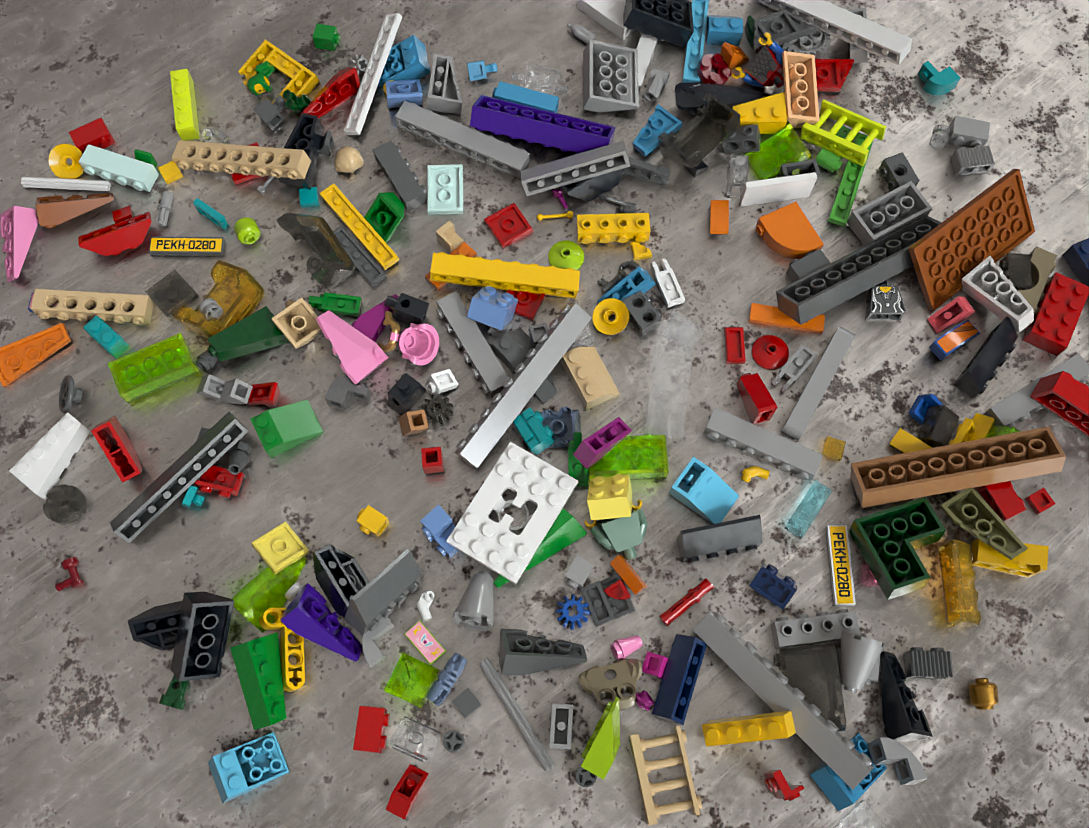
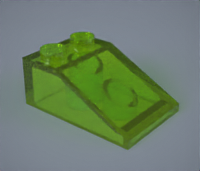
M788 124L761 143L760 151L749 152L745 155L761 180L777 177L783 164L806 161L812 158L809 150L791 124Z

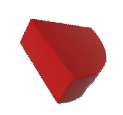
M621 579L603 589L608 596L617 600L631 598Z

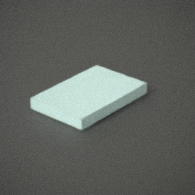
M462 164L427 165L428 215L463 214Z

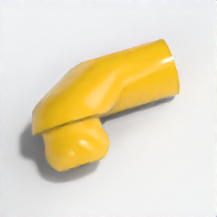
M750 466L742 471L741 479L744 482H750L752 477L757 476L767 480L770 471L758 466Z

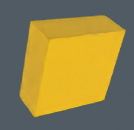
M174 160L158 167L167 185L183 177Z

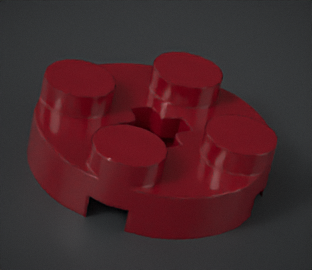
M719 53L707 54L698 62L697 74L705 84L724 85L731 76V70Z

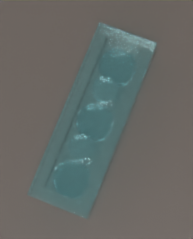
M815 480L784 529L802 539L832 490Z

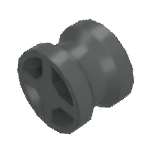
M450 730L444 735L443 746L447 751L457 753L464 747L465 739L459 731Z
M582 767L576 770L575 780L580 786L590 787L596 782V775Z

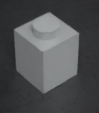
M576 555L564 576V580L567 581L566 584L573 589H577V587L579 589L583 588L594 565Z

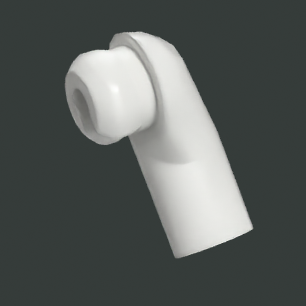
M430 590L423 592L417 602V608L423 622L432 619L429 607L435 595Z

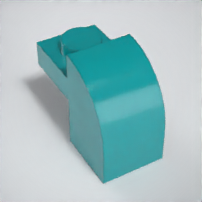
M929 61L922 64L917 74L926 83L923 90L936 96L944 95L955 89L961 79L950 66L939 72Z

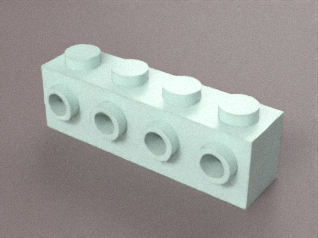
M89 144L79 160L80 165L87 174H95L105 180L116 181L123 186L129 185L139 191L145 190L150 192L159 175L152 164Z

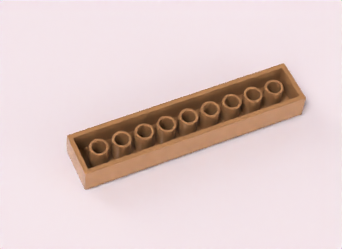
M1048 426L851 463L850 478L861 507L865 508L1061 472L1066 455Z

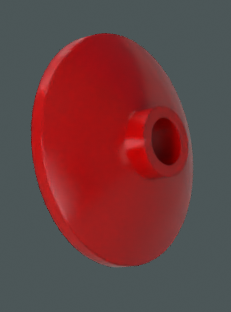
M764 335L754 342L752 357L760 367L767 370H776L787 362L789 349L781 338L774 335ZM769 348H773L775 351L771 352Z

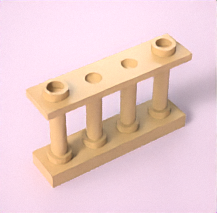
M680 726L673 727L675 734L646 740L639 738V734L629 736L647 825L658 824L657 818H660V815L692 809L693 815H700L699 810L702 809L700 796H696L684 745V743H687L685 730H681ZM677 742L679 756L650 762L644 760L643 751H646L647 748ZM682 764L684 778L655 784L649 782L647 774L651 770ZM687 786L690 800L662 806L653 804L652 796L655 793Z

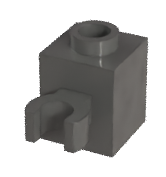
M280 95L276 97L273 104L265 98L253 110L274 130L285 119L280 111L286 108V101Z

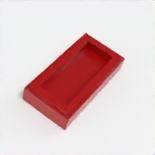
M725 327L726 364H745L743 327Z

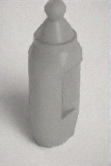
M567 24L573 35L586 44L589 39H596L595 34L586 28L576 24Z

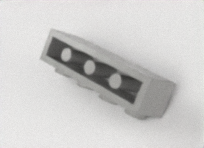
M848 609L837 610L836 614L831 615L828 612L816 613L815 617H808V614L797 615L796 619L789 620L788 617L776 618V622L771 624L775 649L841 641L842 631L861 636L856 612H848Z

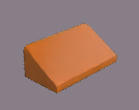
M623 555L616 556L610 562V565L635 595L647 587L646 583Z

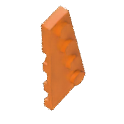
M60 323L0 347L1 385L7 387L70 343L71 338L65 324Z

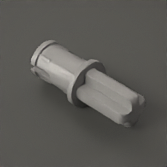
M168 191L162 192L161 202L157 207L159 211L156 224L160 227L167 225L169 213L172 212L171 205L174 194Z

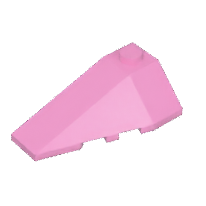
M12 206L0 214V236L5 238L2 249L3 252L7 253L4 262L7 281L11 282L19 277L39 223L36 209Z
M328 310L316 318L325 338L330 340L333 345L332 351L334 355L337 354L340 358L342 370L355 385L378 369L389 358L374 341Z

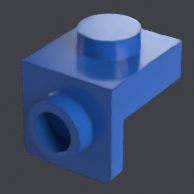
M933 394L918 395L909 414L920 425H925L933 410L941 409L943 404Z

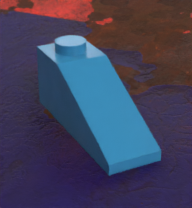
M639 266L598 299L597 302L599 304L608 298L622 301L640 290L645 294L656 283L649 273Z

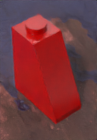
M746 373L742 375L736 385L750 422L756 425L770 421L778 407L759 374L751 375V373Z

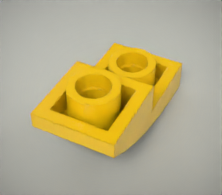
M901 428L890 442V446L902 453L932 448Z

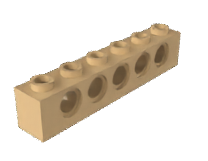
M35 289L31 310L41 319H76L84 322L99 316L104 322L114 321L119 324L132 322L142 325L144 323H151L154 303L149 295Z

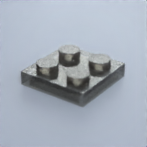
M173 270L145 291L169 320L199 298L198 294L176 270Z

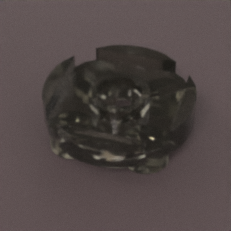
M66 484L52 488L46 495V502L43 503V511L47 518L60 525L76 521L87 510L84 493L77 487ZM62 501L69 502L66 508H61L63 505Z

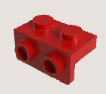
M211 466L201 475L200 480H196L194 484L200 488V491L211 494L212 491L219 492L218 495L230 498L231 495L237 497L245 474L240 472L237 475H233L228 469Z
M771 770L764 774L766 778L764 783L769 792L773 791L776 799L791 801L801 796L799 792L804 790L803 785H792L789 787L781 770Z

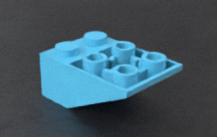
M695 457L691 459L669 491L670 495L712 524L721 523L739 497L710 467Z
M274 732L215 755L208 762L222 803L242 796L289 773Z

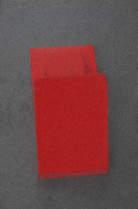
M269 382L251 385L253 388L247 402L248 404H264L270 408H276L280 395L278 383Z

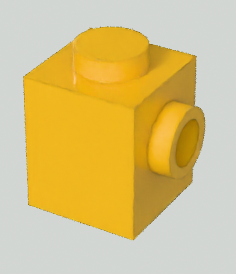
M370 505L360 510L356 520L360 526L358 528L366 535L371 533L377 538L380 537L390 523L386 516Z

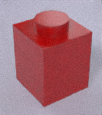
M441 446L421 448L424 473L444 472Z

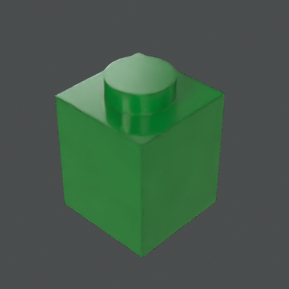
M317 23L313 34L315 48L335 51L341 40L337 27Z

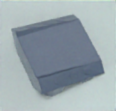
M562 407L559 411L544 410L540 412L544 417L543 424L545 426L548 425L554 433L552 435L554 443L548 448L569 447V442H573V432H581L579 410Z

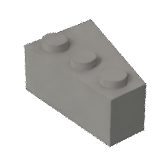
M434 54L426 109L461 115L463 103L460 98L459 87L455 78L456 74L450 56Z

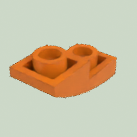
M711 200L710 234H728L729 200Z

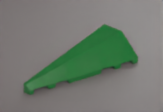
M564 508L556 518L525 571L532 569L563 548L570 546L573 542L587 535V532L578 521ZM499 575L493 582V585L499 589L509 580Z

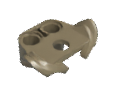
M619 659L613 661V664L599 667L596 665L579 674V682L585 692L594 695L598 708L602 713L608 704L602 700L609 698L611 699L610 702L613 703L616 696L619 697V711L624 710L636 703V682L642 675V664L639 659ZM607 671H614L616 673L615 679H606L604 675ZM623 693H630L631 696H629V697H624L622 694H623Z

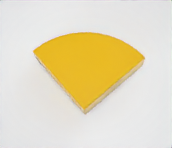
M631 242L630 246L634 261L652 258L649 248H646L639 242Z

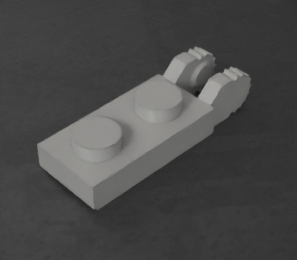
M802 344L780 369L779 374L771 384L775 386L783 376L786 377L789 381L781 389V392L785 393L818 355Z

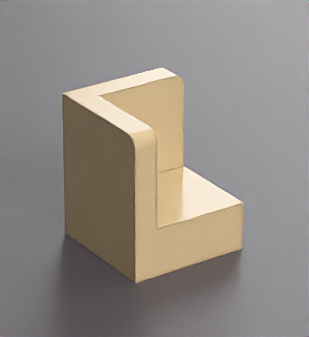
M450 221L446 222L436 231L437 240L450 253L464 242L455 233L454 224Z

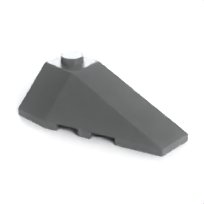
M501 628L499 663L502 675L522 676L587 662L584 645L564 640L550 641L544 635L540 634L539 637L527 635L528 631L521 629Z

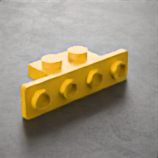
M976 413L973 419L965 418L963 423L959 424L954 439H951L949 445L986 438L995 422L994 418Z

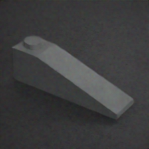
M520 328L506 332L493 343V352L515 374L516 367L520 363H524L527 359V353L532 348H535L536 345H533L531 338ZM550 375L547 376L534 393V396L542 404L546 403L557 393Z

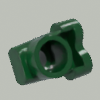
M285 90L283 93V98L286 99V108L292 110L295 114L302 113L311 102L310 98L305 94L298 97L290 90Z
M174 675L165 695L162 694L159 704L183 710L186 704V700H184L185 694L189 692L191 687L189 680L178 681ZM179 682L180 687L176 689V685Z

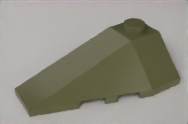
M968 488L940 505V508L955 524L1010 560L1028 549L974 488Z

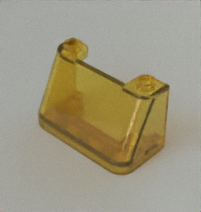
M220 260L213 266L211 277L216 284L204 300L212 298L221 306L223 315L219 320L214 317L207 320L200 312L199 306L195 311L190 307H182L175 314L174 318L182 325L208 339L249 316L263 298L264 289L246 269Z

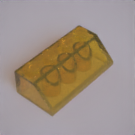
M953 539L938 548L947 627L974 628L980 625L981 614L977 608L978 592L975 590L974 584L976 573L972 568L973 552L970 550V544Z

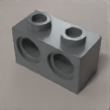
M758 124L723 127L721 143L725 154L760 151L761 135Z
M641 290L622 300L629 311V321L640 337L660 326V312L653 308L649 297L644 295ZM634 304H639L641 307L637 308ZM644 318L651 319V322L644 321Z

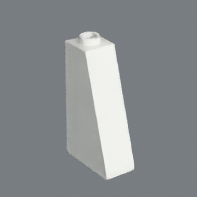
M577 0V9L620 39L624 40L633 31L623 26L626 0Z

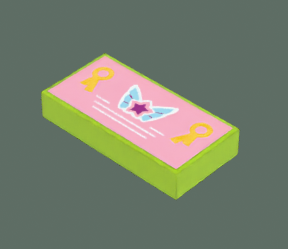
M420 620L404 633L430 665L447 652Z

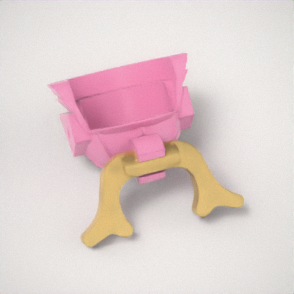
M385 312L383 325H391L392 331L387 345L384 346L382 343H377V345L384 352L394 350L396 342H398V348L403 353L402 358L408 359L416 365L430 363L436 356L439 348V336L436 329L429 324L417 325L411 323L409 328H405L399 334V323L393 319L391 312Z

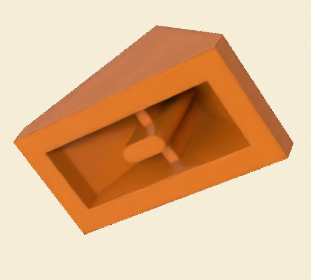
M726 42L722 44L720 54L730 70L748 62V56L740 47Z

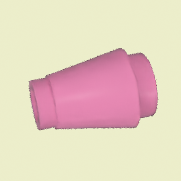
M639 635L616 639L611 644V650L616 659H624L642 647L643 643Z

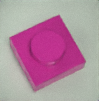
M647 651L642 672L662 678L668 658Z

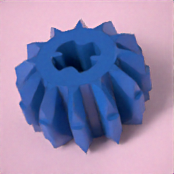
M574 594L571 595L570 601L567 596H564L565 604L559 601L557 605L561 609L555 610L556 614L561 615L557 618V621L565 620L562 625L564 628L567 627L568 623L571 624L570 630H574L575 623L578 628H582L581 621L587 623L588 619L585 616L590 615L589 610H583L588 607V603L580 604L583 600L581 596L577 601H575ZM572 608H575L577 616L573 614V617L569 616L568 609L572 610Z

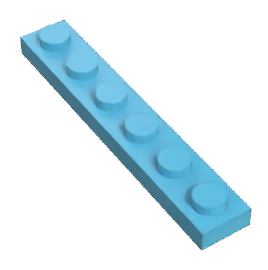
M692 0L694 32L686 46L682 83L700 82L697 68L699 67L698 62L703 57L709 0Z

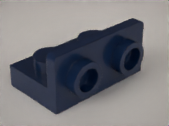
M763 563L749 586L781 609H784L797 591L796 581L787 575L785 577L778 573L779 570L775 566Z

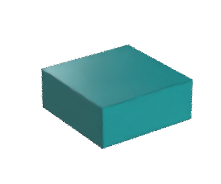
M311 187V190L306 188L299 189L300 205L302 208L320 206L317 187Z

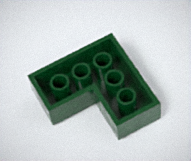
M926 497L855 519L849 529L853 540L887 600L925 587L931 577L914 549L938 542L946 531Z

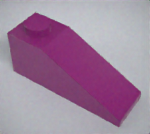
M394 294V295L391 296V297L396 298V299L399 298L398 295H396V294ZM386 300L360 315L357 321L351 324L352 327L375 343L386 325H383L385 312L389 311L393 314V309L384 306Z
M618 417L584 439L573 455L587 469L612 450L632 430Z

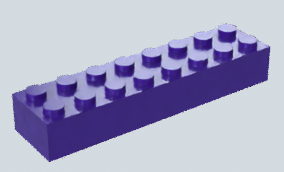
M481 95L473 104L470 126L475 127L479 131H492L495 135L504 134L512 139L520 138L528 143L537 142L545 147L553 146L562 151L570 150L577 154L612 144L616 129L613 126Z

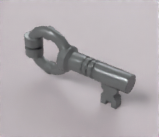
M634 260L624 262L619 266L618 275L610 282L605 281L604 278H601V281L598 280L597 283L603 286L601 292L606 294L629 275L623 271V268L629 266L635 270L639 267V264Z

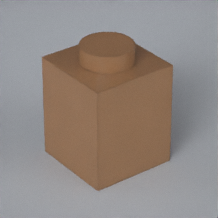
M425 410L406 412L398 418L402 436L420 434L429 428Z

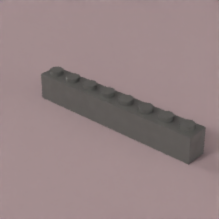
M230 411L224 415L110 522L113 532L129 544L248 432L245 426Z

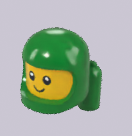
M265 61L256 66L255 71L257 74L249 78L247 82L249 91L255 96H260L266 91H272L268 77L275 71V68L268 61Z

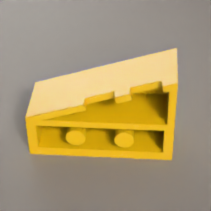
M976 539L971 542L970 565L1030 578L1047 570L1049 546L1023 543L1028 549L1010 560L980 539Z

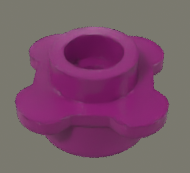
M645 690L636 693L637 698L635 701L642 710L645 708L649 711L654 704L651 696Z

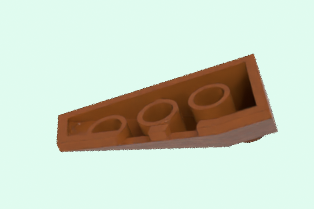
M113 193L90 194L86 196L87 198H83L80 195H72L67 197V199H63L62 195L37 197L35 206L40 226H45V228L57 227V224L64 223L113 201Z

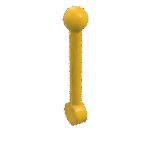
M568 211L565 214H538L536 218L539 221L545 218L559 217L572 219L574 214L572 211Z

